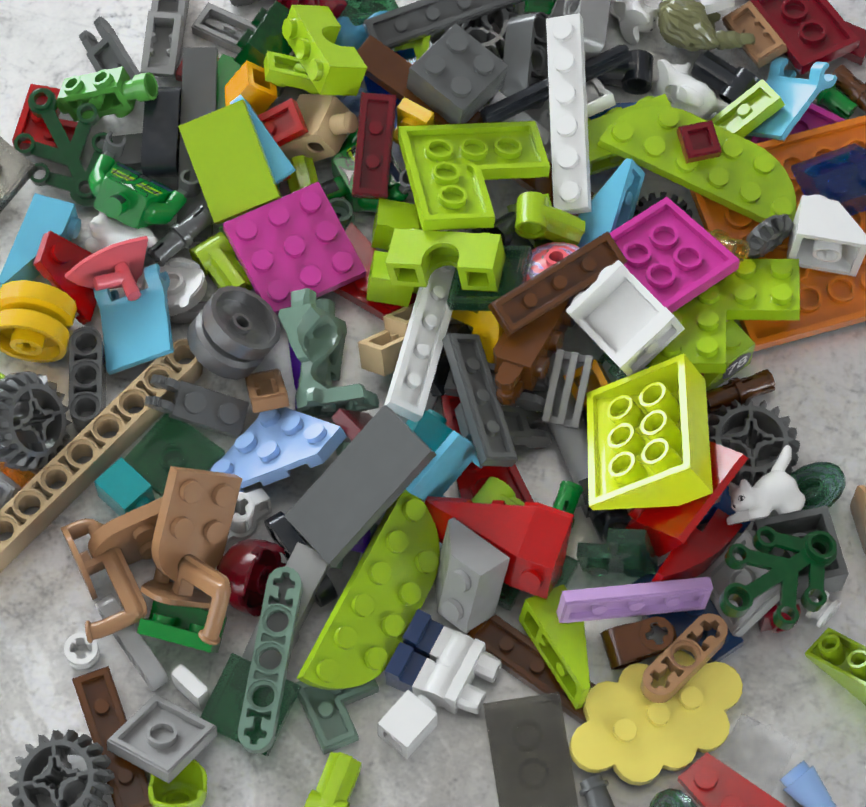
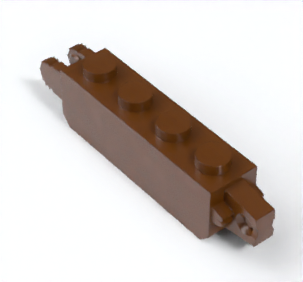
M575 296L509 337L503 331L493 348L495 383L499 387L496 396L502 405L515 404V401H517V398L520 397L524 389L532 391L539 378H545L553 353H556L557 349L562 348L565 332L568 327L572 328L576 323L566 312Z

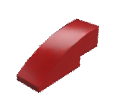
M718 508L703 531L695 528L682 545L670 552L651 582L696 578L726 550L743 524L727 525L726 519L729 515Z

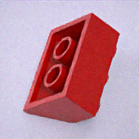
M709 441L713 493L680 506L632 508L628 514L632 520L625 530L659 558L682 545L748 460L743 453Z

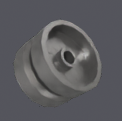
M227 286L219 288L205 304L204 309L189 325L187 340L189 348L198 362L210 372L223 378L239 380L248 377L279 341L281 326L278 316L271 306L258 294L242 287Z

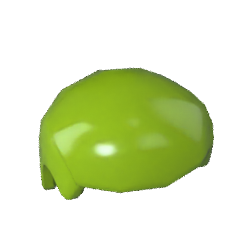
M193 759L170 783L150 774L148 798L149 803L153 807H201L204 804L207 796L206 770L197 760Z

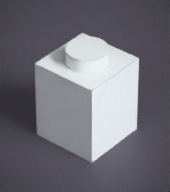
M407 690L377 723L378 736L404 758L408 759L437 727L435 705L421 694L415 696Z

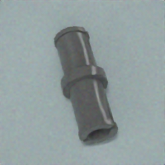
M199 205L196 210L179 224H172L169 227L170 232L154 246L147 249L150 257L155 263L163 267L182 248L188 249L193 244V239L214 223L211 213L206 208L204 209L202 205Z

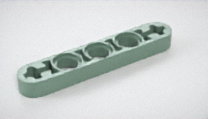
M290 567L275 569L269 575L266 584L238 727V738L242 747L252 754H262L268 751L275 740L303 593L301 578L298 572ZM284 577H289L291 584L295 586L294 588H288L285 596L286 604H292L291 608L279 603L281 592L279 587L275 586L276 583H282ZM274 600L277 603L271 604V601ZM275 613H283L289 618L288 626L281 632L271 631L267 627L269 617ZM268 650H276L282 655L280 665L274 669H265L260 664L262 654ZM268 687L274 691V700L269 706L259 707L253 703V695L257 689ZM250 712L260 716L271 715L270 720L262 717L261 730L266 734V738H259L257 744H252L250 737L246 736L247 732H254L257 721L255 716L249 717Z

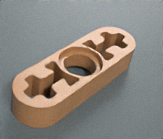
M712 613L699 616L644 671L641 682L643 695L655 703H664L670 700L723 647L728 633L726 622L720 616ZM715 629L717 631L715 637L712 635L708 636L700 647L698 642L702 637L703 630ZM679 650H687L694 655L695 662L689 666H682L675 661L674 654ZM668 668L671 674L667 678L665 687L661 685L657 688L652 687L653 678L657 681L666 674Z

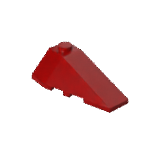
M428 496L425 499L424 504L435 523L440 543L443 544L448 520L454 517L510 558L504 583L541 598H548L562 575L574 519L573 514L539 502H526L524 506L506 505L504 500H493L491 504L473 503L468 498Z

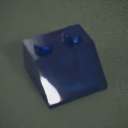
M853 143L791 166V170L804 195H822L830 200L839 201L850 216L866 211L865 148Z

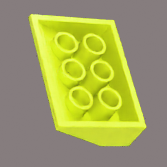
M684 353L586 393L589 507L592 510L680 506L713 493L705 378Z

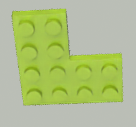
M536 121L399 126L398 141L423 231L494 228L495 214L485 180L549 177L550 164Z
M740 259L738 270L672 313L685 329L651 360V366L684 353L700 373H726V320H800L799 259Z

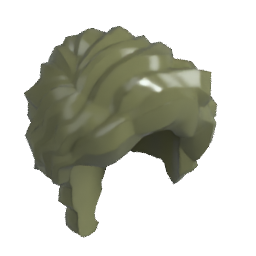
M662 0L658 5L659 11L657 15L659 17L658 27L660 34L672 46L695 52L715 48L719 50L741 48L746 44H755V36L751 33L716 31L715 22L721 19V14L715 12L707 15L705 6L700 2L694 0Z

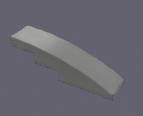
M152 0L151 11H148L140 73L150 72L154 76L175 78L190 0Z
M297 542L285 567L293 568L298 572L303 583V593L292 650L299 639V631L316 601L315 594L331 566L315 549ZM284 577V581L276 583L275 586H278L281 592L279 603L291 608L292 604H286L285 596L287 589L294 588L295 586L291 584L289 577ZM274 600L271 601V604L277 603ZM275 613L269 617L267 627L271 631L281 632L288 626L289 618L283 613ZM259 620L230 684L231 687L243 693L246 692ZM268 650L262 654L260 664L265 669H274L280 665L282 655L276 650ZM261 687L254 692L253 697L265 702L272 689Z

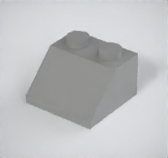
M454 517L448 520L439 556L438 572L435 578L437 613L461 631L467 633L495 615L510 558Z

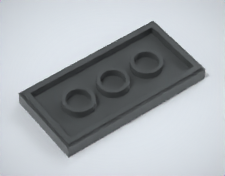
M384 405L284 517L329 565L336 567L437 454L391 408Z

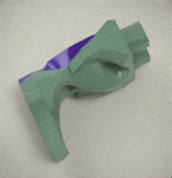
M310 288L292 291L291 307L280 309L278 317L286 331L289 342L291 367L296 389L295 411L318 419L332 418L339 408L358 412L379 408L377 394L366 390L364 385L360 383L341 387L332 386V380H340L344 343L347 335L346 322L335 317V302L324 298L316 299V292Z

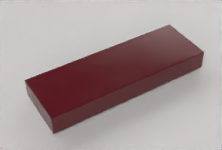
M361 92L352 188L353 198L388 199L396 95Z

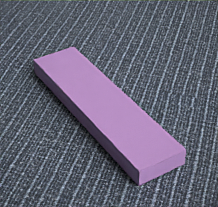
M710 577L567 590L562 591L556 613L559 623H572L701 610L706 608L713 585Z

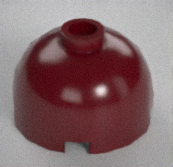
M247 539L239 541L224 554L217 566V571L229 579L231 595L228 604L231 607L254 617L261 615L268 577L275 569L285 567L286 563L281 562L280 553L285 554L282 547L266 540Z

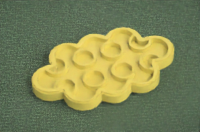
M682 650L674 654L675 661L682 666H689L695 662V659L690 654ZM642 663L631 664L622 671L617 682L605 681L598 683L588 692L583 705V712L587 722L579 726L570 739L569 752L571 759L580 769L590 773H600L613 768L621 780L630 785L637 786L649 784L658 776L661 769L675 772L683 770L693 761L696 752L707 753L715 751L725 742L730 728L726 712L736 705L742 695L743 684L740 675L733 667L726 663H707L670 700L664 703H655L648 700L641 691L642 677L649 665ZM668 668L666 674L657 681L653 678L652 687L657 688L660 685L665 687L667 678L671 674Z

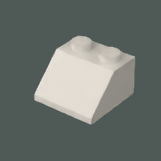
M802 195L793 220L794 226L789 236L787 259H799V267L856 277L866 255V233L839 201L830 200L822 195Z

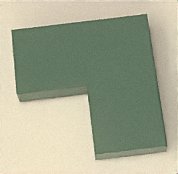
M375 678L363 685L340 690L320 689L305 684L302 681L293 683L295 692L323 755L359 740V735L346 706L378 693L379 687Z

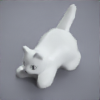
M610 0L609 16H614L618 20L621 35L625 41L634 45L639 42V32L649 33L654 29L659 7L647 6L643 0Z
M666 59L658 60L659 79L652 81L651 92L655 97L666 94L669 102L672 103V107L692 113L704 120L714 112L719 113L730 105L716 98L715 93L705 83L697 81L688 74V69L691 66L690 62L681 65L670 64Z
M99 212V215L94 217L89 223L92 237L85 240V248L89 252L95 253L115 243L147 236L148 249L154 246L159 239L147 227L135 229Z
M789 445L783 448L771 472L762 476L753 487H751L746 479H742L739 486L729 483L728 487L732 493L731 508L736 512L726 519L727 525L802 510L806 501L805 495L800 492L796 479L785 472L792 457V448Z

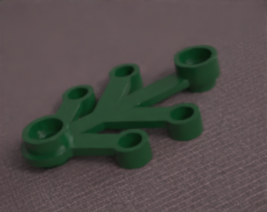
M38 88L29 95L28 105L36 117L43 118L58 148L36 142L27 133L19 134L15 138L14 147L17 153L23 157L35 156L67 166L72 177L52 173L44 163H35L29 169V177L33 184L37 186L48 185L68 191L72 200L77 205L92 207L96 197L93 196L91 191L84 194L80 192V189L83 185L89 184V175L99 155L104 154L102 149L97 147V143L105 139L107 133L99 132L93 136L92 147L94 153L86 172L80 162V158L91 128L98 122L99 113L93 104H81L77 109L79 121L70 142L56 114L58 103L54 93L47 88ZM45 96L48 98L45 104H36V100L39 97ZM91 110L94 112V115L90 119L82 118L83 112ZM25 140L30 141L31 146L28 149L22 150L19 148L21 142ZM38 170L46 171V175L42 179L34 178V174Z
M763 526L757 530L752 539L753 546L758 551L748 549L745 545L736 543L731 545L724 557L725 563L731 569L741 570L746 565L770 570L746 586L741 583H731L724 589L719 597V606L726 616L732 618L744 616L756 598L781 583L780 605L773 613V622L780 629H791L799 619V612L796 608L798 572L809 566L808 588L801 595V605L807 611L817 612L827 600V595L824 591L825 567L830 566L837 556L836 541L829 533L815 531L806 534L804 538L779 533L771 527ZM760 536L767 537L770 543L764 542ZM777 547L797 554L791 558H784L768 554L767 552ZM813 548L818 549L821 552V554L816 552ZM732 553L739 554L743 560H737ZM809 595L815 596L818 602H813ZM729 600L735 601L738 607L731 604ZM781 612L788 614L791 620L784 619Z

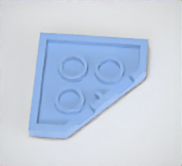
M287 407L260 412L252 425L236 439L234 445L212 466L210 471L235 474L241 477L242 482L239 492L244 493V487L257 482H261L263 486L287 478L290 476L291 469L308 464L312 468L323 464L345 440L347 435L341 426Z

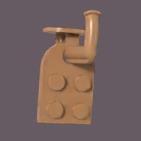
M170 466L151 546L156 570L154 578L144 583L140 591L160 603L209 609L204 629L199 631L198 636L206 644L217 645L220 643L219 635L224 623L231 595V587L227 576L217 571L216 567L219 565L225 551L242 478L235 474Z
M163 497L114 518L106 524H102L94 519L84 518L60 528L92 600L98 598L90 575L105 569L124 610L91 623L87 620L85 622V633L88 643L140 622V619L145 618L147 615V604L128 565L142 559H152V539ZM89 534L91 538L88 542V550L79 553L73 540Z

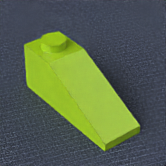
M563 584L553 588L547 599L536 595L525 599L518 620L577 710L583 707L590 690L584 621L559 623L556 611L562 591H567Z

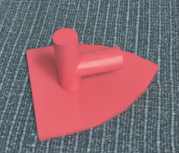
M148 237L133 238L105 247L80 261L64 276L77 285L95 288L96 291L122 287L127 299L135 301L141 296L137 281L143 273Z

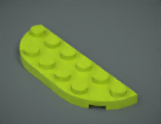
M668 106L638 108L627 112L612 122L598 141L597 146L624 159H633L637 165L756 222L761 223L773 215L788 214L792 222L794 220L797 206L792 181L781 163L759 145L714 124L722 150L720 157L686 163L678 139L677 129L680 126L707 121L692 113Z
M406 489L386 510L296 679L320 689L340 690L363 685L379 676L386 669L399 643H403V635L417 609H421L427 598L439 567L440 546L438 532L424 502Z

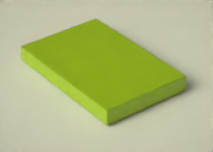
M243 99L178 126L216 225L281 198L248 107Z

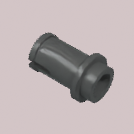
M601 774L591 776L579 783L582 789L579 791V794L582 797L585 796L589 807H615L606 788L609 782L608 780H603Z

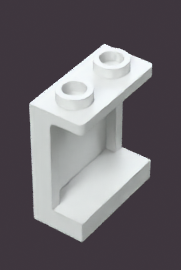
M619 260L613 265L604 268L598 275L597 280L586 291L578 293L573 298L571 305L566 309V312L627 376L641 371L685 329L677 318Z

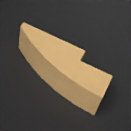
M456 299L455 303L460 304V300ZM414 303L410 304L409 307H403L383 316L385 330L358 342L361 369L384 377L395 371Z

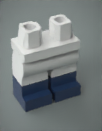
M417 609L402 637L403 643H399L385 669L386 685L403 692L409 690L415 696L421 694L434 705L443 707L446 711L455 715L459 708L478 714L485 701L486 692L471 684L475 676L494 683L501 670L502 661L486 652L485 642L476 638L473 639L462 632L454 631L432 620L430 614Z

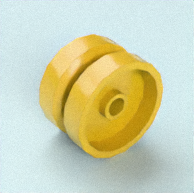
M19 280L3 284L0 288V351L11 357L29 362L48 363L63 359L70 340L69 330L73 326L77 311L75 301L62 290L41 282Z

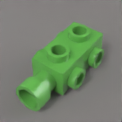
M124 67L104 69L80 76H71L63 81L57 97L58 108L62 114H69L75 122L79 121L77 109L83 103H91L96 107L99 113L98 121L103 116L114 114L117 118H123L134 109L136 100L145 102L156 99L158 96V84L156 78L150 72L134 75L133 79H131ZM87 110L83 112L82 118L90 119L94 112Z

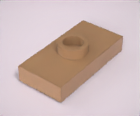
M748 1L722 18L723 25L728 31L751 33L755 36V44H746L742 49L758 69L787 52L786 44L751 1Z
M280 369L251 373L245 378L253 413L290 406Z

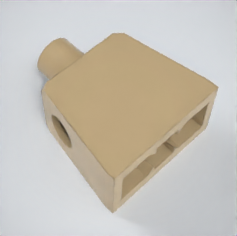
M299 94L297 104L309 132L284 144L280 148L289 160L291 157L304 155L305 157L312 158L313 162L335 156L340 151L347 134L354 133L357 130L358 119L334 95Z

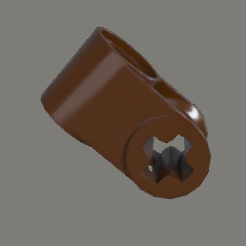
M659 616L650 617L635 623L619 625L600 633L611 670L625 668L631 664L640 663L645 659L660 655L677 639L674 626L668 620ZM659 626L663 631H668V634L663 636L664 643L660 645L653 639L649 640V636L654 634L653 628Z

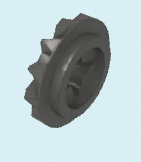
M773 215L757 225L746 238L743 252L750 259L764 257L768 252H773L790 235V231L793 229L794 223L789 215Z

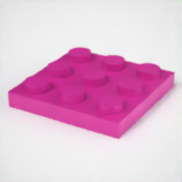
M319 181L223 223V230L256 294L271 306L277 316L280 309L291 307L292 291L310 288L316 292V298L366 276V270Z
M668 197L660 200L610 232V235L628 261L624 266L671 313L739 269L740 259Z

